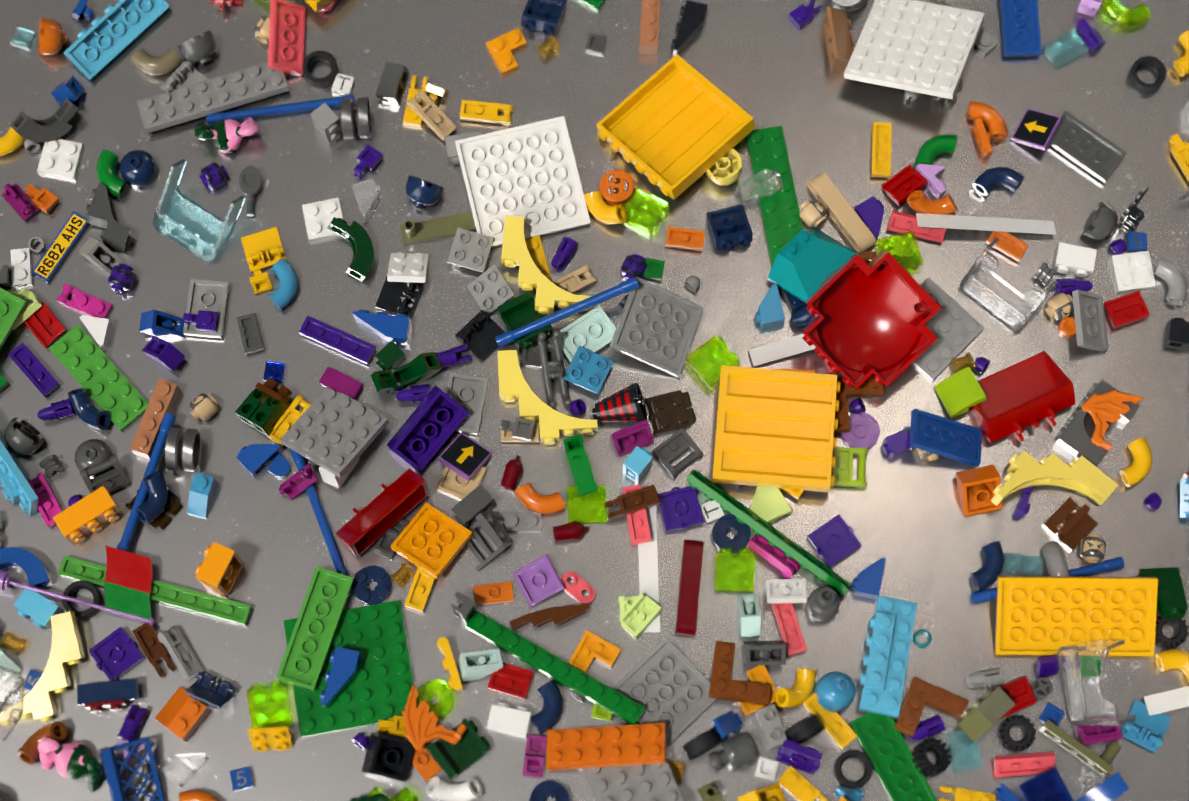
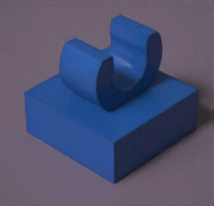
M79 0L72 13V18L77 21L80 16L88 20L90 19L93 10L86 7L88 0Z

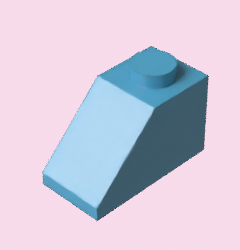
M777 284L772 285L760 303L757 313H755L757 324H761L762 329L784 325L785 316Z
M195 472L189 491L187 514L207 518L218 483L214 477Z

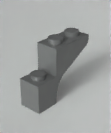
M99 183L97 189L92 191L91 205H87L84 215L87 216V223L103 228L100 238L103 239V244L106 247L125 252L131 237V228L119 224L113 218L106 186Z

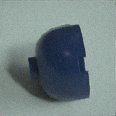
M134 150L122 158L120 172L123 180L127 181V185L133 188L147 187L157 178L158 165L150 153L144 150Z
M409 175L406 183L408 198L414 201L413 205L421 208L424 205L431 206L440 199L444 189L442 186Z

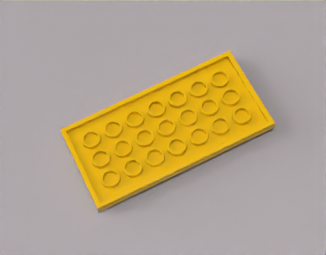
M998 576L995 654L1154 656L1158 579L1156 577Z

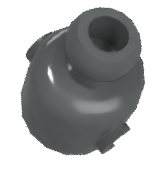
M828 586L813 590L806 603L807 613L813 621L826 622L832 619L835 614H839V596L833 588Z
M735 732L722 742V751L711 752L708 756L714 770H720L726 764L732 769L742 768L743 770L746 767L752 766L753 762L758 760L759 751L750 733Z

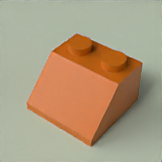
M994 465L956 472L957 490L964 516L1002 509V501L997 506L991 502L995 496L992 492L1001 484L1000 475Z
M179 687L155 719L183 741L187 742L211 710L200 701L192 699L190 695L184 693L185 690Z

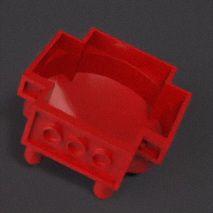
M882 250L868 264L855 253L843 266L833 271L805 301L808 305L806 309L813 317L810 319V324L801 331L805 335L802 339L809 346L813 344L816 347L814 351L823 360L825 358L828 359L827 365L836 374L840 372L844 376L842 380L849 388L853 385L857 389L872 374H874L872 378L879 385L883 383L887 387L938 339L925 323L941 307L895 258L885 250Z

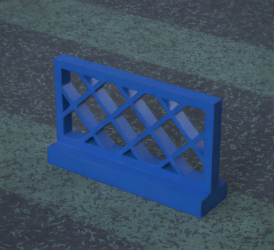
M149 737L99 749L112 801H129L124 795L128 786L138 791L133 801H136L141 793L149 797V801H164ZM145 742L147 750L143 757L133 752L137 744ZM123 748L129 752L123 763L116 759L115 750ZM131 754L141 759L135 770L126 765ZM143 761L151 765V771L147 777L138 772ZM124 766L133 771L128 782L120 778V772ZM136 773L145 778L140 789L130 784ZM148 780L156 786L152 796L142 791Z

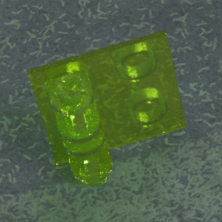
M913 231L877 239L880 252L882 250L889 252L904 269L924 264Z
M597 485L598 491L579 496L576 486H567L568 523L572 521L581 522L582 524L607 523V508L604 507L606 502V485Z

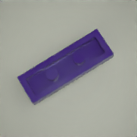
M21 343L8 354L44 397L60 386L24 343Z

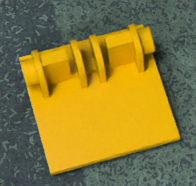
M277 227L240 237L251 272L272 266L280 259L286 258Z
M288 726L248 729L253 751L262 752L272 749L286 750L293 748L291 741L293 734L292 731H289Z

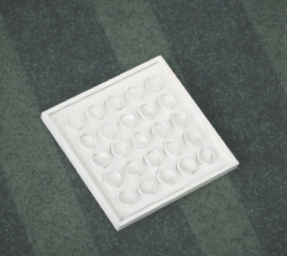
M875 0L845 69L844 78L953 99L985 19V13L917 0Z
M564 116L455 141L476 231L479 234L494 237L491 247L503 245L505 215L524 217L525 239L591 224Z

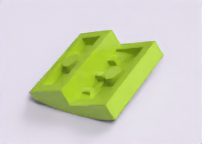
M970 367L954 373L934 386L951 419L968 412L969 407L986 401V395Z

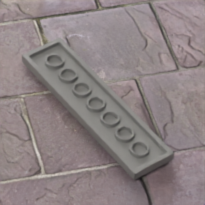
M268 62L175 89L169 93L165 92L137 101L147 134L287 92L289 88L284 72L268 68Z

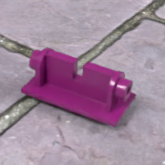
M16 183L4 186L5 191L2 196L24 221L39 211V208L32 204L31 199Z
M309 463L280 485L279 492L282 495L288 494L290 500H292L318 481L311 464Z

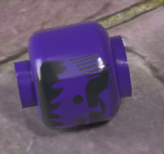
M214 162L202 168L199 177L206 189L215 190L226 184L227 179L225 176L228 173L223 165L219 166Z
M638 254L627 256L620 268V272L624 276L623 279L625 281L633 277L643 279L647 268L646 259Z
M122 263L113 266L108 277V283L112 286L111 289L118 293L130 290L136 277L133 272L134 269Z

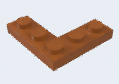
M871 375L857 389L853 385L849 388L842 380L844 377L837 378V381H840V392L836 393V400H839L838 412L835 411V419H838V428L834 430V433L850 432L847 397L884 394L883 383L879 385L872 378L874 375Z
M716 641L708 698L768 706L771 685L731 679L736 643Z
M914 676L894 729L913 737L925 704L962 720L961 715L966 711L969 700Z

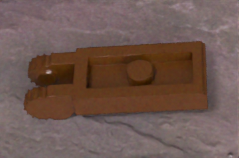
M653 484L617 496L616 499L605 502L604 507L611 508L620 504L621 510L607 515L608 519L611 520L661 503Z
M146 622L132 631L160 678L164 676V671L158 664L160 660L164 659L167 667L171 671L175 670V666L169 658V653L163 643L159 641L158 634L153 625Z

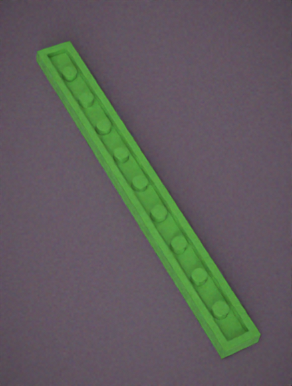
M64 555L58 574L104 587L106 566ZM152 579L150 600L245 626L247 624L252 608L250 605Z

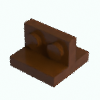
M1069 497L1042 526L1072 552L1080 544L1081 539L1086 537L1098 523L1087 513L1091 509L1089 506L1084 504L1080 507Z

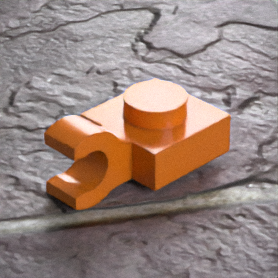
M32 184L25 188L27 191L26 195L32 198V204L46 214L59 202V198L46 188L40 191Z

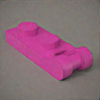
M64 284L61 296L58 295L56 299L58 303L87 316L107 319L113 307L112 304L75 289L68 284ZM70 294L74 295L72 301L68 300Z
M41 472L37 474L36 478L28 479L27 482L37 495V508L47 527L50 528L56 525L52 517L62 512V509L47 479ZM41 484L42 487L36 490L35 487Z
M756 534L750 539L747 546L765 558L771 565L781 570L785 578L792 577L799 570L800 565L798 561L794 558H788L779 547L770 545L767 541L768 539L764 536Z

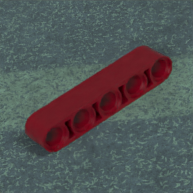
M684 539L676 634L693 636L696 634L704 541Z

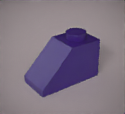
M872 196L857 205L854 211L877 241L880 234L884 206L880 200H876Z
M155 336L150 339L142 350L152 359L172 371L179 368L182 360L185 358V355L171 343Z

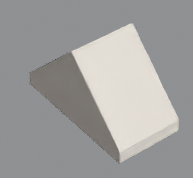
M80 316L81 321L105 352L108 349L113 326L111 321L105 318Z

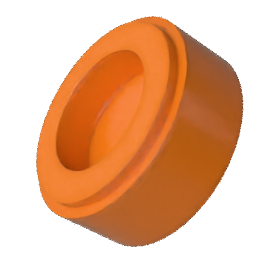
M1066 317L1060 322L1059 331L1063 336L1072 337L1076 334L1074 318Z

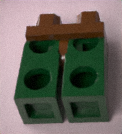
M270 377L264 384L258 382L255 386L256 388L235 411L243 422L267 436L273 431L271 427L278 417L282 416L285 409L289 408L290 404L287 400L292 394L289 388L284 385L275 392L279 384Z

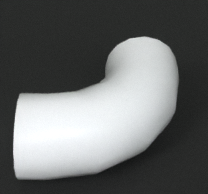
M435 776L428 782L426 793L440 801H471L481 796L482 787L474 778H470L462 783H450Z

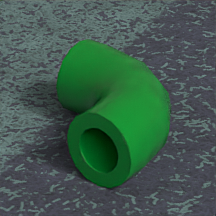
M938 135L928 139L918 151L915 166L919 164L934 165L935 158L942 153L954 154L957 135Z
M104 149L96 165L97 178L101 184L106 186L109 193L120 198L126 189L127 181L118 177L115 172L119 157L111 151Z

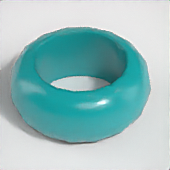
M921 629L915 632L913 640L918 647H927L931 643L932 638L927 630ZM920 633L925 634L928 638L924 644L917 640V635Z

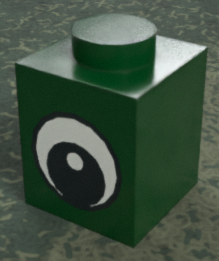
M391 340L375 355L377 361L375 364L381 371L395 369L406 359L405 353Z

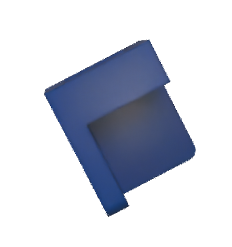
M72 76L60 83L51 95L62 105L66 98L71 102L77 100L85 89Z

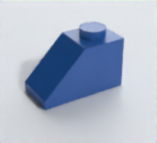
M158 310L141 313L140 332L159 337L184 338L183 318Z
M250 444L248 447H243L238 452L236 458L255 478L283 451L278 444Z
M882 557L860 571L857 577H853L851 588L855 589L854 595L877 600L880 594L886 558Z
M730 711L713 719L710 726L716 729L721 740L724 741L729 735L741 731V724L743 722L737 713L734 715Z

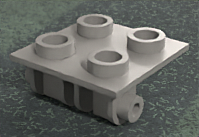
M183 61L160 89L169 93L175 89L209 79L194 69L189 61Z
M457 228L447 263L453 264V267L460 269L461 266L483 273L494 237Z
M496 264L467 286L481 310L487 311L489 314L493 313L498 306L514 299L513 296L515 295Z

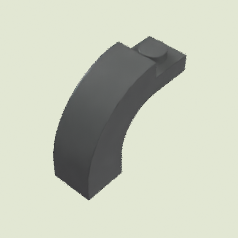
M66 98L51 117L44 120H35L21 111L10 126L15 132L34 142L53 141L62 137L72 128L68 121L76 115V111L79 108Z

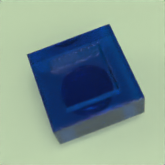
M266 361L264 382L270 377L277 383L283 384L286 364Z

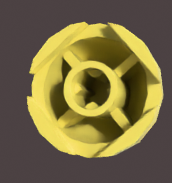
M731 149L708 169L706 173L715 184L721 186L733 184L742 173V159L737 151Z

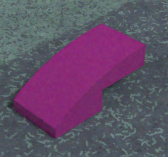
M329 366L319 380L322 386L343 393L354 400L363 387L362 383Z
M527 733L522 775L543 776L547 735Z

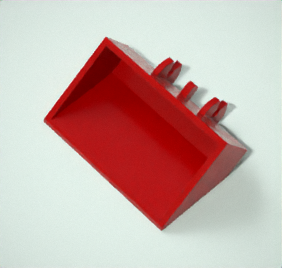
M1043 351L979 380L978 383L986 395V401L969 407L979 428L982 429V433L990 443L1012 433L1019 442L1025 440L1021 434L1024 433L1022 429L1029 425L1037 428L1039 427L1038 421L1044 418L1050 426L1054 427L1057 425L1054 420L1056 418L1055 413L1076 404L1074 386L1050 356Z
M409 468L388 487L382 483L380 488L383 492L361 511L356 508L352 509L355 516L340 528L336 535L356 558L430 494L426 480Z

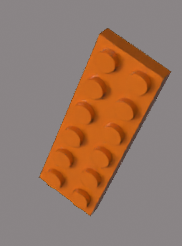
M665 723L547 730L546 769L548 771L666 764Z

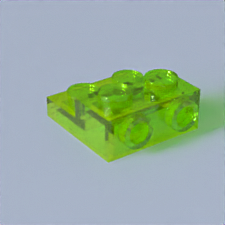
M635 188L632 196L624 206L627 219L621 224L650 238L652 233H657L661 218L665 219L669 212L668 202L653 194L650 196Z
M716 335L686 357V361L709 388L720 381L721 365L736 367L740 365L737 355L734 352L730 353L726 342L722 338L719 339Z
M720 548V551H715L714 590L754 592L755 552H751L749 548H740L739 552L731 551V548Z
M279 680L271 682V686L263 687L262 683L251 685V688L246 693L252 728L292 726L288 684H283Z

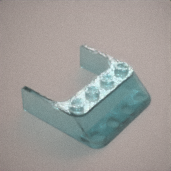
M182 159L171 166L153 218V225L160 233L203 260L211 261L215 259L231 237L245 197L240 196L232 201L225 220L220 219L181 194L179 182L187 162Z

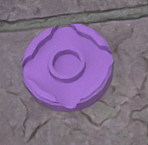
M864 412L849 415L850 432L841 433L845 444L851 448L869 449L873 447L880 434L876 419Z

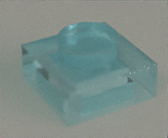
M17 27L10 43L14 47L29 51L36 34L33 31Z

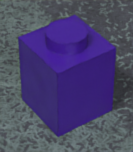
M906 429L884 438L882 449L891 459L913 449L910 446V436Z

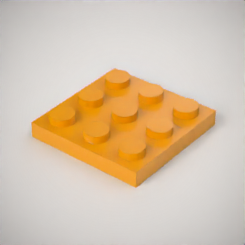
M425 503L390 547L393 551L438 579L471 539L473 533L430 504Z

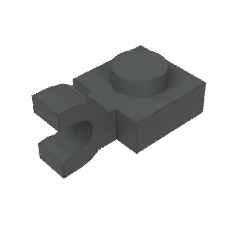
M516 417L515 422L502 419L500 430L512 431L513 438L531 441L535 421Z

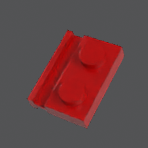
M909 164L883 183L881 190L885 191L900 206L912 192L923 189L928 185V182Z
M1140 290L1104 303L1113 329L1150 316L1145 301L1140 295Z
M42 301V306L28 317L24 323L43 347L49 348L51 343L57 341L68 330L49 306Z
M502 662L503 668L491 674L487 689L526 700L534 671Z
M1025 675L999 686L1015 703L1002 718L1037 703Z

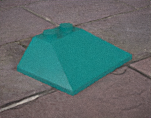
M817 228L802 229L777 254L768 275V280L805 302L833 271L843 266L855 253L859 256L860 254Z

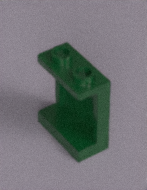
M531 290L497 307V315L507 331L517 329L544 317L538 311H535L534 295ZM550 324L513 342L519 351L523 350V348L525 350L530 349L538 342L539 333L544 332L546 334L545 340L549 339L553 334V327Z
M466 718L461 723L467 729L457 744L454 745L439 739L427 746L451 781L490 752L488 749L490 746L489 742L484 736L479 737L476 733L478 730L477 726L472 720L468 722ZM459 725L453 728L452 731H456Z

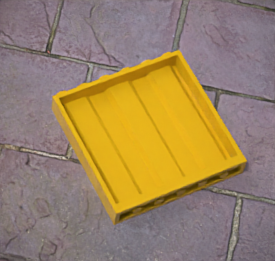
M676 54L599 121L596 126L598 130L597 135L602 141L610 143V147L615 152L619 151L626 162L634 164L640 174L644 173L651 184L658 185L665 196H670L675 200L754 130L755 122L750 114Z
M721 365L712 483L829 492L830 487H834V475H831V468H835L836 456H832L833 449H836L837 437H834V430L838 428V419H835V411L838 412L839 400H836V393L840 392V381H837V375Z

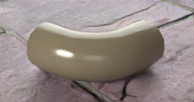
M172 48L159 57H153L144 49H139L131 57V63L144 73L150 75L167 74L183 62L182 58Z

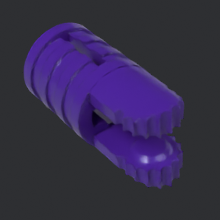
M1079 19L1077 29L1082 35V40H1084L1092 52L1099 50L1105 45V40L1096 31L1095 27L1092 28L1086 19Z
M563 237L551 261L555 272H562L571 260L573 253L578 247V243L575 240Z
M1077 278L1056 279V294L1065 293L1066 295H1072V292L1076 290L1087 292L1092 290L1093 283L1087 280L1077 281Z
M468 343L435 353L441 368L473 360L471 355L457 358L455 354L456 352L467 350L469 348Z
M429 384L410 386V389L398 391L396 399L402 402L411 400L412 403L421 402L430 392ZM427 392L426 394L414 395V393Z
M69 398L51 403L50 407L43 408V410L41 409L38 412L40 420L52 418L58 420L75 415Z
M131 705L122 728L117 735L119 738L129 742L135 740L147 715L148 710L142 707L139 709L138 705Z
M937 714L934 717L932 716L919 722L913 737L908 734L907 736L913 741L930 738L935 734L944 732L945 726L941 717Z

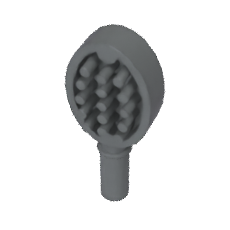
M250 165L242 170L239 177L240 188L247 197L246 216H254V196L260 192L262 187V177L259 170Z

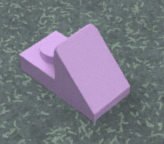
M1081 0L1077 11L1094 17L1102 0Z
M928 164L917 165L916 170L928 182L927 188L937 199L942 198L947 189L945 183L937 178L943 174L946 167Z
M116 740L118 744L129 742L123 740ZM137 744L133 752L141 756L147 750L146 745ZM122 748L124 753H118L115 757L123 763L129 752ZM131 754L128 761L126 762V765L130 764L138 757Z

